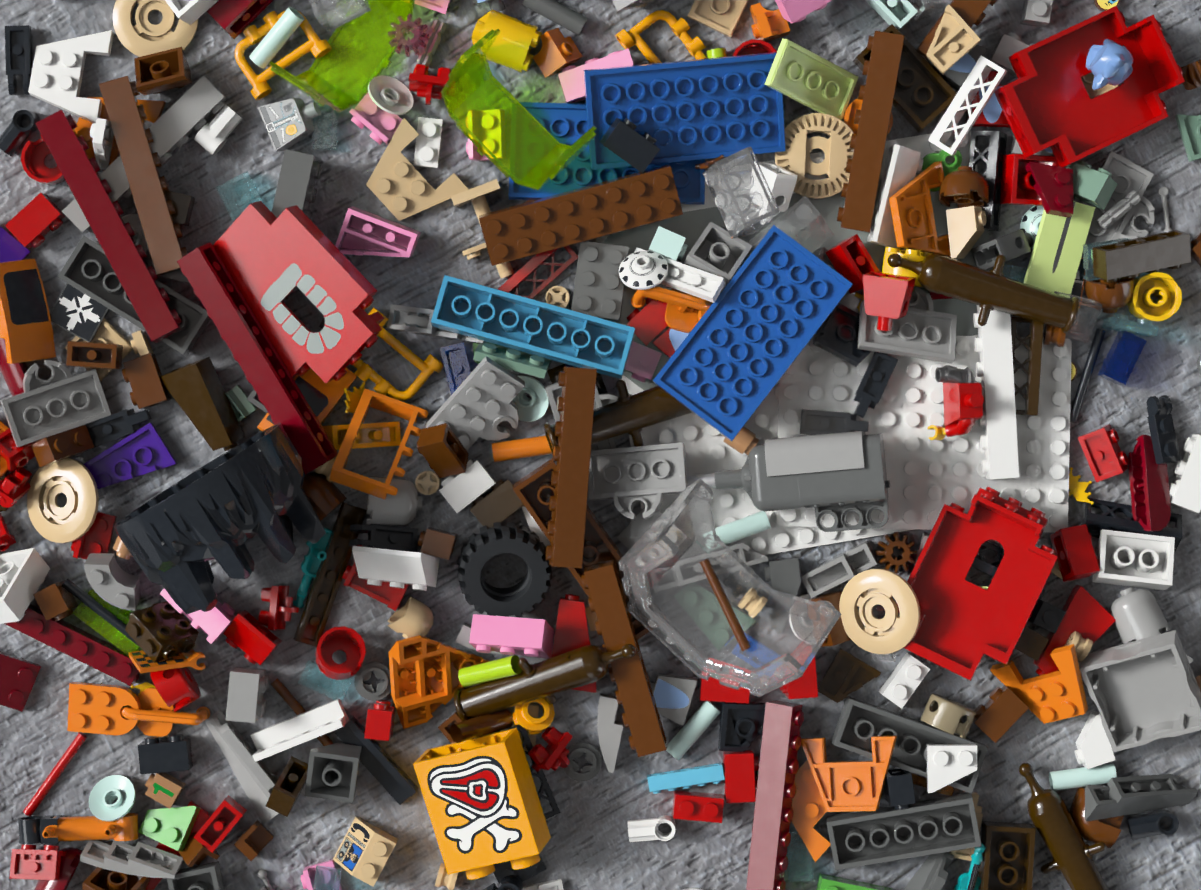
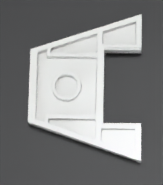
M110 30L36 46L29 94L91 123H96V118H100L102 101L100 99L79 97L86 54L110 56L114 36L113 31Z

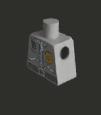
M292 98L258 107L275 151H285V149H289L314 132L311 119L321 115L320 108L316 102L305 106L301 98Z

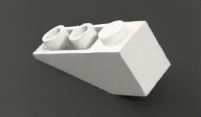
M1192 434V437H1188L1183 450L1186 452L1183 460L1176 465L1175 474L1177 476L1175 481L1169 485L1170 504L1194 513H1200L1201 435Z

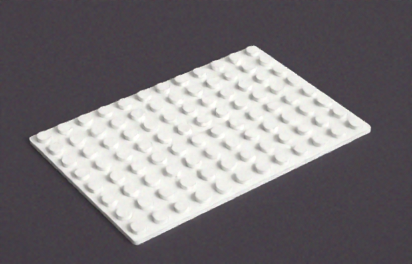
M813 336L779 380L778 438L806 436V434H800L802 409L844 412L854 415L859 403L854 401L855 393L874 351L855 367L814 345ZM956 336L955 361L952 364L887 354L898 359V362L883 395L874 409L868 407L864 418L856 416V421L869 422L868 432H865L866 435L883 434L887 480H890V488H888L889 520L884 526L879 528L932 530L944 504L948 506L951 503L957 504L965 508L963 513L967 514L974 495H977L979 488L985 490L986 487L1000 492L999 497L1007 501L1011 497L1022 502L1021 507L1031 511V508H1035L1045 513L1044 518L1048 519V523L1043 532L1055 533L1059 529L1067 528L1071 340L1065 338L1063 347H1058L1052 343L1050 345H1043L1042 340L1038 415H1016L1019 478L986 479V474H982L981 462L985 460V450H981L980 436L984 435L983 425L980 426L979 420L975 421L973 428L967 434L952 437L945 435V438L941 441L928 439L936 434L935 430L927 429L930 425L945 428L943 382L936 381L935 370L945 365L957 367L958 369L968 367L973 372L975 381L981 383V377H977L976 362H980L979 352L975 351V338H978V336ZM1017 338L1015 340V346L1020 342ZM1029 338L1025 341V343H1026L1028 346H1029ZM1022 344L1015 350V358L1020 363H1023L1028 358V350ZM1014 362L1015 370L1018 367V365ZM1028 362L1023 366L1026 370L1028 367ZM1021 369L1014 374V383L1020 388L1027 382V375ZM1026 387L1022 390V392H1023L1025 395H1026ZM1018 393L1015 396L1016 410H1025V399ZM815 507L777 510L776 524L778 526L818 527L816 524ZM879 509L873 510L871 513L872 521L875 523L883 522L884 513ZM853 511L849 512L846 515L847 522L850 525L858 524L859 515ZM826 513L822 516L821 521L825 527H832L835 519L831 514Z

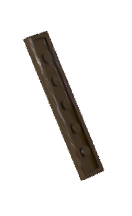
M342 502L325 549L327 557L320 563L293 638L295 641L317 647L352 553L353 547L349 546L350 540L357 539L359 534L351 532L350 525H362L367 510Z

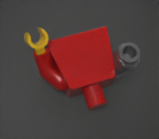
M949 365L938 367L935 370V379L937 382H943L945 428L930 425L927 429L936 431L935 436L928 439L941 441L945 438V435L952 437L969 433L975 421L983 416L984 398L982 396L981 383L975 381L974 374L968 367L965 369H958Z

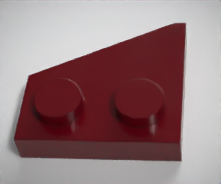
M1029 161L1026 164L1027 173H1032L1036 182L1034 188L1042 199V205L1046 214L1071 217L1073 215V169Z
M0 652V705L23 712L41 666Z

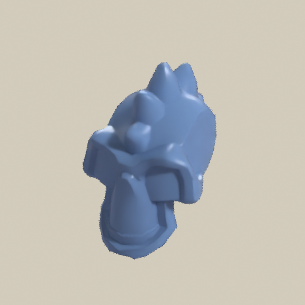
M1105 39L1103 46L1092 45L1087 55L1086 68L1091 70L1094 75L1093 90L1100 89L1107 84L1116 86L1131 75L1134 59L1126 47L1110 39Z

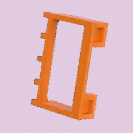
M365 388L332 466L330 480L386 500L387 494L396 496L398 489L390 485L394 475L404 477L406 471L397 466L402 455L412 456L414 451L406 447L410 434L417 437L420 435L421 429L415 427L414 424L417 422L418 417L427 418L429 412ZM370 407L409 421L385 483L345 469L355 439Z

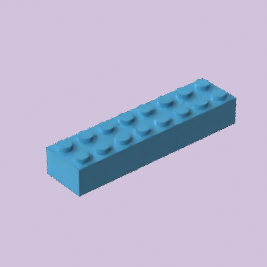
M444 275L431 319L432 326L575 367L597 369V373L622 379L635 334L634 327Z

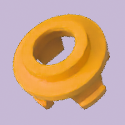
M545 698L516 705L515 712L512 713L513 722L515 725L520 724L523 728L529 730V735L539 734L552 723L555 715L554 706L549 704ZM537 702L543 706L544 715L541 718H533L529 715L528 705L530 703Z

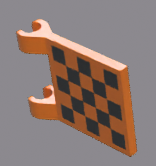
M143 650L128 652L129 658L140 673L182 667H192L197 670L206 668L205 663L197 664V660L205 658V654L195 652L194 650L187 653L183 652L168 660L164 659L156 663Z

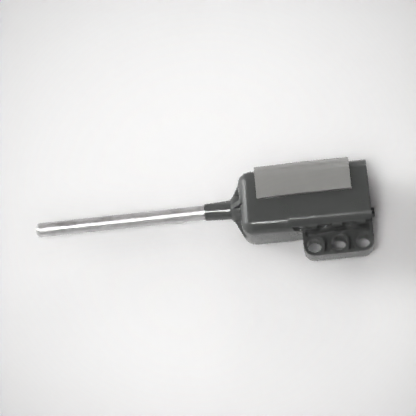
M865 431L768 439L765 440V444L754 446L750 450L742 469L686 476L687 491L712 488H743L748 493L754 506L760 511L815 507L816 524L824 532L879 528L884 526L889 520L888 488H890V480H887L883 434L866 435ZM879 509L884 513L883 522L875 523L872 521L871 513L873 510ZM853 511L859 515L860 519L857 525H850L847 522L846 515L849 512ZM824 514H831L834 517L835 522L832 527H825L822 524L821 520Z

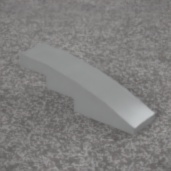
M391 304L387 324L388 329L478 344L487 343L486 341L433 327L431 319L434 310Z
M89 840L80 856V862L129 875L174 879L183 862V858L141 842H137L136 846L133 847L115 840L111 845L98 840Z

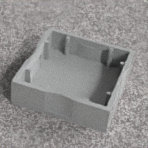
M1176 630L1089 653L1080 662V673L1091 699L1100 712L1101 722L1113 752L1145 745L1159 738L1176 737L1201 730V691Z

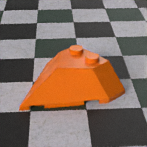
M420 635L396 641L388 652L391 695L402 727L405 729L427 723L433 717L432 713L442 703L446 705L454 697L455 689L459 687L464 688L458 678L459 670L489 662V660Z

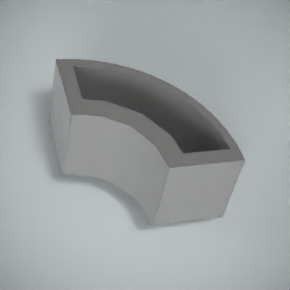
M90 553L84 563L86 577L94 591L113 606L135 611L141 600L140 577L123 571L116 562L115 554Z

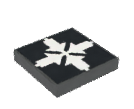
M66 283L50 312L51 323L87 342H91L110 309Z

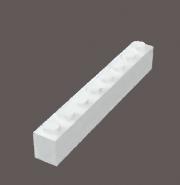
M977 305V313L973 314L974 328H978V338H975V351L979 352L980 362H976L977 377H981L982 396L984 398L983 416L979 419L980 426L983 425L984 435L980 436L981 450H985V460L981 462L982 474H986V479L1019 478L1011 317L1008 313L993 310L990 311L987 324L980 326L977 321L981 308Z

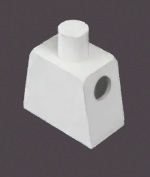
M753 162L749 199L751 203L760 207L759 221L772 223L774 211L785 212L788 210L798 175L774 163Z

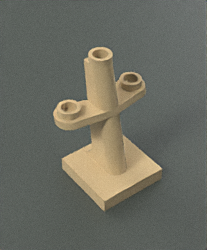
M497 179L453 195L451 199L455 207L472 202L479 220V215L491 212L485 196L499 192L501 189ZM486 243L462 251L463 256H466L467 260L480 256V250L487 248ZM510 261L496 265L501 279L514 274Z

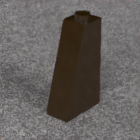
M210 357L179 367L160 376L161 382L213 451L220 448L228 451L238 446L237 441L245 436Z

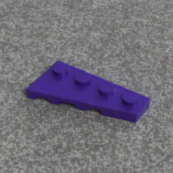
M150 422L83 465L86 466L94 477L97 489H101L178 463L153 423Z

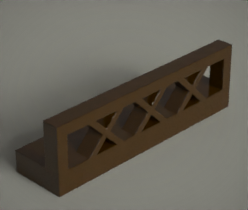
M1011 317L1013 371L1015 374L1021 369L1027 375V382L1020 388L1014 383V388L1017 390L1015 396L1020 393L1025 399V410H1016V415L1037 416L1044 323L1023 317ZM1017 322L1030 323V333L1024 339L1016 333ZM1017 338L1020 342L1015 346V340ZM1028 338H1029V346L1025 343V341H1026ZM1021 344L1028 350V358L1023 363H1020L1015 358V350ZM1014 362L1018 365V367L1015 370ZM1028 362V367L1026 370L1023 366ZM1025 387H1026V395L1022 392V390H1023Z

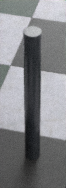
M1096 328L1070 410V422L1077 423L1106 332L1103 329Z
M69 579L62 584L64 589L138 645L125 631L126 623Z

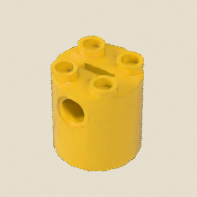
M492 9L477 21L471 38L476 56L522 73L523 70L527 71L532 64L534 55L530 53L532 47L538 46L542 32L538 31L537 26L526 24L514 17Z

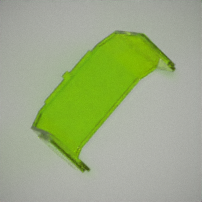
M355 0L328 40L332 47L331 51L325 56L316 59L309 70L294 76L272 61L269 63L272 66L270 70L320 105H327L340 113L359 103L364 94L368 93V85L372 78L379 76L383 69H388L392 63L389 60L407 35L406 31L412 23L415 0Z
M492 29L461 55L448 75L450 78L442 89L441 94L449 116L457 123L456 126L478 147L476 151L481 156L485 155L507 178L510 177L516 184L539 190L550 179L553 180L585 150L596 136L594 131L597 128L593 126L571 146L559 143L492 75L486 53L501 32L499 29L495 31Z

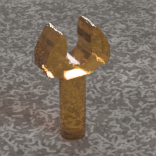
M912 774L913 784L927 788L926 777ZM947 785L936 792L952 796L954 787Z

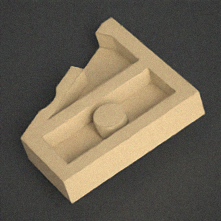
M948 5L945 8L926 56L944 74L973 49L981 39L956 11Z

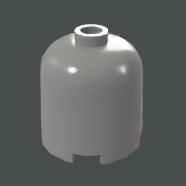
M369 476V478L383 483L387 479L385 477ZM393 478L390 485L396 487L398 492L396 496L387 494L386 500L368 494L367 514L371 515V518L367 517L366 524L408 525L415 519L417 510H422V496H418L414 483L405 479Z
M1132 586L1120 591L1121 597L1112 603L1111 613L1116 620L1115 624L1123 644L1129 643L1134 639L1137 641L1159 635V629L1163 628L1164 632L1171 630L1155 596L1149 590L1139 589L1135 591Z

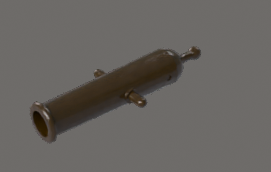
M893 253L888 257V264L891 267H902L918 275V282L926 290L979 305L981 310L977 322L980 326L987 324L990 311L997 310L1061 328L1063 333H1068L1074 325L1078 314L1079 299L1076 296L1070 299L1005 277L1002 271L1006 258L1003 255L997 256L993 270L990 271L940 254L928 255L923 261L918 262L904 259L897 253Z
M618 380L616 382L619 394L618 401L594 409L591 444L628 433L632 436L635 447L643 446L644 443L640 433L642 428L690 414L692 411L659 386L632 395L628 393L625 381ZM546 423L544 424V431L553 454L554 446H558L559 436H555V424L550 425Z
M626 644L622 649L603 652L598 646L585 645L536 664H530L527 659L520 658L518 660V665L522 669L520 674L481 683L467 689L459 687L454 692V705L461 720L465 721L540 698H545L549 704H554L556 702L554 694L600 680L606 675L608 665L611 662L624 657L632 658L636 654V648L632 644Z
M1022 763L1019 767V772L1027 780L1032 792V796L1027 802L1029 816L1053 856L1052 862L1041 866V872L1048 874L1055 870L1061 871L1072 890H1108L1093 860L1094 854L1106 849V844L1102 841L1091 846L1085 844L1062 797L1053 789L1042 788L1033 774L1032 766L1029 763Z

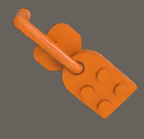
M657 286L646 290H637L631 299V304L635 308H641L645 305V297L666 302V324L671 329L684 333H690L713 304V302L673 288L668 290Z
M71 682L69 683L67 731L123 735L137 726L147 736L163 737L172 731L173 723L186 725L201 724L210 717V710L202 706L196 710V713L174 712V705L168 707L154 687L145 689L137 696L132 690L124 686Z

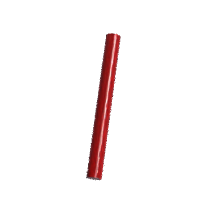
M81 732L78 733L23 810L24 814L29 817L32 816L87 739L86 735Z

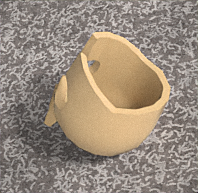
M410 596L406 604L389 618L388 622L390 624L388 626L397 633H403L402 636L405 639L418 635L424 637L430 631L434 617L427 605Z

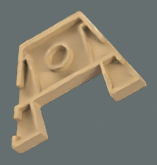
M405 118L399 124L366 184L398 221L451 199L453 195L468 190L455 173L434 189L401 153L419 135Z

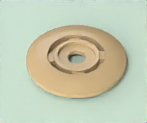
M116 0L113 26L116 35L123 46L138 57L182 47L185 50L196 34L198 19L191 25L179 19L175 31L172 32L171 29L175 23V13L165 0ZM136 3H139L135 13L136 25L133 26V8ZM153 10H158L163 15L161 23L157 25L151 24L148 20L149 13Z
M811 113L795 119L784 129L786 151L775 152V164L798 175L793 192L801 196L823 199L838 194L842 191L843 183L849 182L850 173H845L848 158L853 159L854 149H850L853 131L842 120L829 114ZM820 132L829 135L830 138L826 139L820 136L808 138L807 134ZM821 149L825 154L823 162H812L810 159L811 151ZM807 173L812 176H821L827 174L829 178L823 180H812L806 178L805 174Z
M71 458L39 468L30 481L31 487L27 493V509L33 526L40 535L52 542L68 543L78 540L90 529L97 515L99 496L94 477L85 465ZM60 493H64L67 497V503L63 508L57 504V497Z
M870 569L854 576L843 589L839 603L840 615L845 632L857 646L871 653L889 654L901 650L914 638L920 623V606L914 590L901 576L885 569ZM892 596L894 597V599L896 600V602H897V604H898L899 611H900V617H898V608H897V605H896L895 601L892 599ZM876 604L882 605L885 609V616L882 619L876 618L873 614V607Z

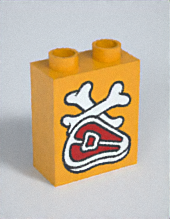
M517 728L484 735L461 743L455 742L427 749L413 763L448 875L465 871L467 879L473 880L493 873L495 871L494 864L510 861L512 869L517 870L530 867L540 861L539 854L551 839Z

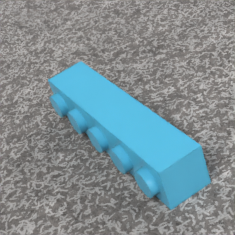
M722 763L647 775L649 791L653 792V794L661 793L665 789L675 791L677 787L687 789L696 784L698 786H705L708 782L718 784L725 780Z

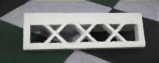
M981 55L928 141L954 156L1007 71ZM992 68L998 71L993 81L984 83ZM981 89L983 98L979 103L971 104L975 95ZM968 110L969 120L966 124L958 126V122L965 111ZM954 131L956 141L949 148L945 143Z
M636 248V250L634 251V253H635V252H638V251H646V250H643V249H640V248ZM664 257L668 264V274L664 281L660 283L662 285L715 303L717 297L726 287L724 278Z
M340 698L252 733L250 736L257 749L252 755L254 761L257 762L342 728L349 721V718Z

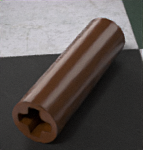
M502 709L455 723L450 727V735L454 742L461 743L510 728L513 724V718L509 710Z

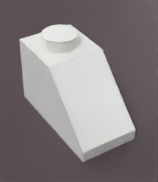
M1097 711L1091 712L1076 741L1078 750L1074 751L1078 763L1083 764L1087 769L1116 760L1103 728L1100 713Z

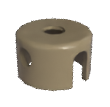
M932 693L920 720L952 735L956 733L961 738L966 739L976 712L958 702ZM964 715L967 716V720L965 723H963L961 720L962 716Z

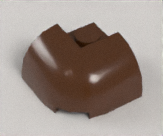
M314 472L305 474L302 488L321 522L347 498L333 482L330 483L326 479L325 475Z
M1077 788L1069 812L1082 838L1095 844L1102 841L1106 844V848H1111L1121 832L1120 825L1124 815L1087 822L1085 820V788Z

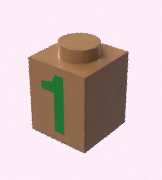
M166 772L156 773V775L152 773L145 784L148 787L145 795L170 809L176 803L186 784Z

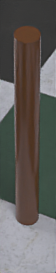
M709 558L701 561L702 569L741 650L744 651L751 646Z
M278 678L270 684L296 715L306 712ZM327 734L317 737L323 746L334 744Z

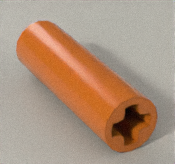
M546 435L491 443L494 462L552 454Z

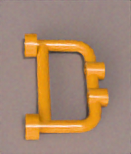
M271 11L263 17L264 25L258 29L255 25H251L243 31L245 38L236 46L235 59L253 86L250 92L255 100L263 99L271 93L272 89L267 83L269 79L311 51L314 57L319 59L331 51L332 47L328 41L319 38L301 12L299 13L304 17V20L299 26L309 40L258 76L245 59L244 52L251 45L260 42L285 11L278 15L275 11Z
M656 10L628 32L622 29L615 35L624 49H630L636 45L650 64L662 63L640 34L656 21L665 20L673 33L680 38L688 52L696 60L707 59L702 52L705 49L704 43L697 36L694 39L690 37L687 33L690 26L685 19L681 17L677 20L675 16L665 10Z
M373 307L368 315L378 311L384 317V320L379 324L382 330L377 335L418 368L421 373L405 391L397 390L389 381L380 376L361 359L353 365L357 368L355 374L364 382L368 379L374 382L376 386L373 389L377 393L385 396L388 394L400 401L411 399L433 372L440 373L445 365L432 354H429L423 361L383 328L389 319Z

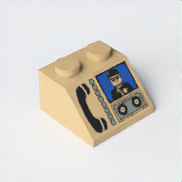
M356 816L333 860L352 876L374 887L398 838Z

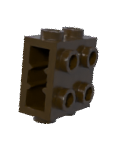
M168 601L155 603L142 610H135L130 615L125 629L154 663L164 659L168 660L183 652L191 651L199 634L187 618L180 614Z

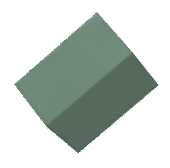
M240 385L225 393L238 422H241L257 411L255 405L247 400L248 396Z

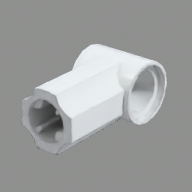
M225 104L210 124L207 123L200 129L194 140L214 156L225 145L226 138L240 123L242 118Z
M663 815L659 818L628 820L629 842L668 841L675 835V820L668 815ZM661 823H668L672 830L669 833H662L659 831L658 826Z

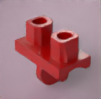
M416 64L413 73L409 74V91H416L418 97H425L426 105H431L432 98L441 100L442 95L453 96V78L450 68H438L437 76L428 75V66Z
M23 467L17 468L15 472L10 473L0 481L1 506L5 508L12 507L17 500L29 491L31 486L28 481L32 476L29 471Z
M275 585L261 589V600L270 602L269 611H260L258 623L268 626V630L285 629L286 621H291V613L299 612V607L292 606L293 597H288L289 586Z
M554 727L546 728L542 734V738L548 743L546 748L541 744H536L528 753L535 762L532 768L538 772L540 769L549 770L551 768L556 771L558 767H568L570 764L567 758L569 750L565 747L573 736L569 732L561 733Z

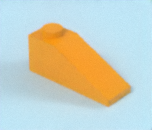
M400 421L362 424L352 449L400 446ZM350 424L322 426L336 450L340 449Z

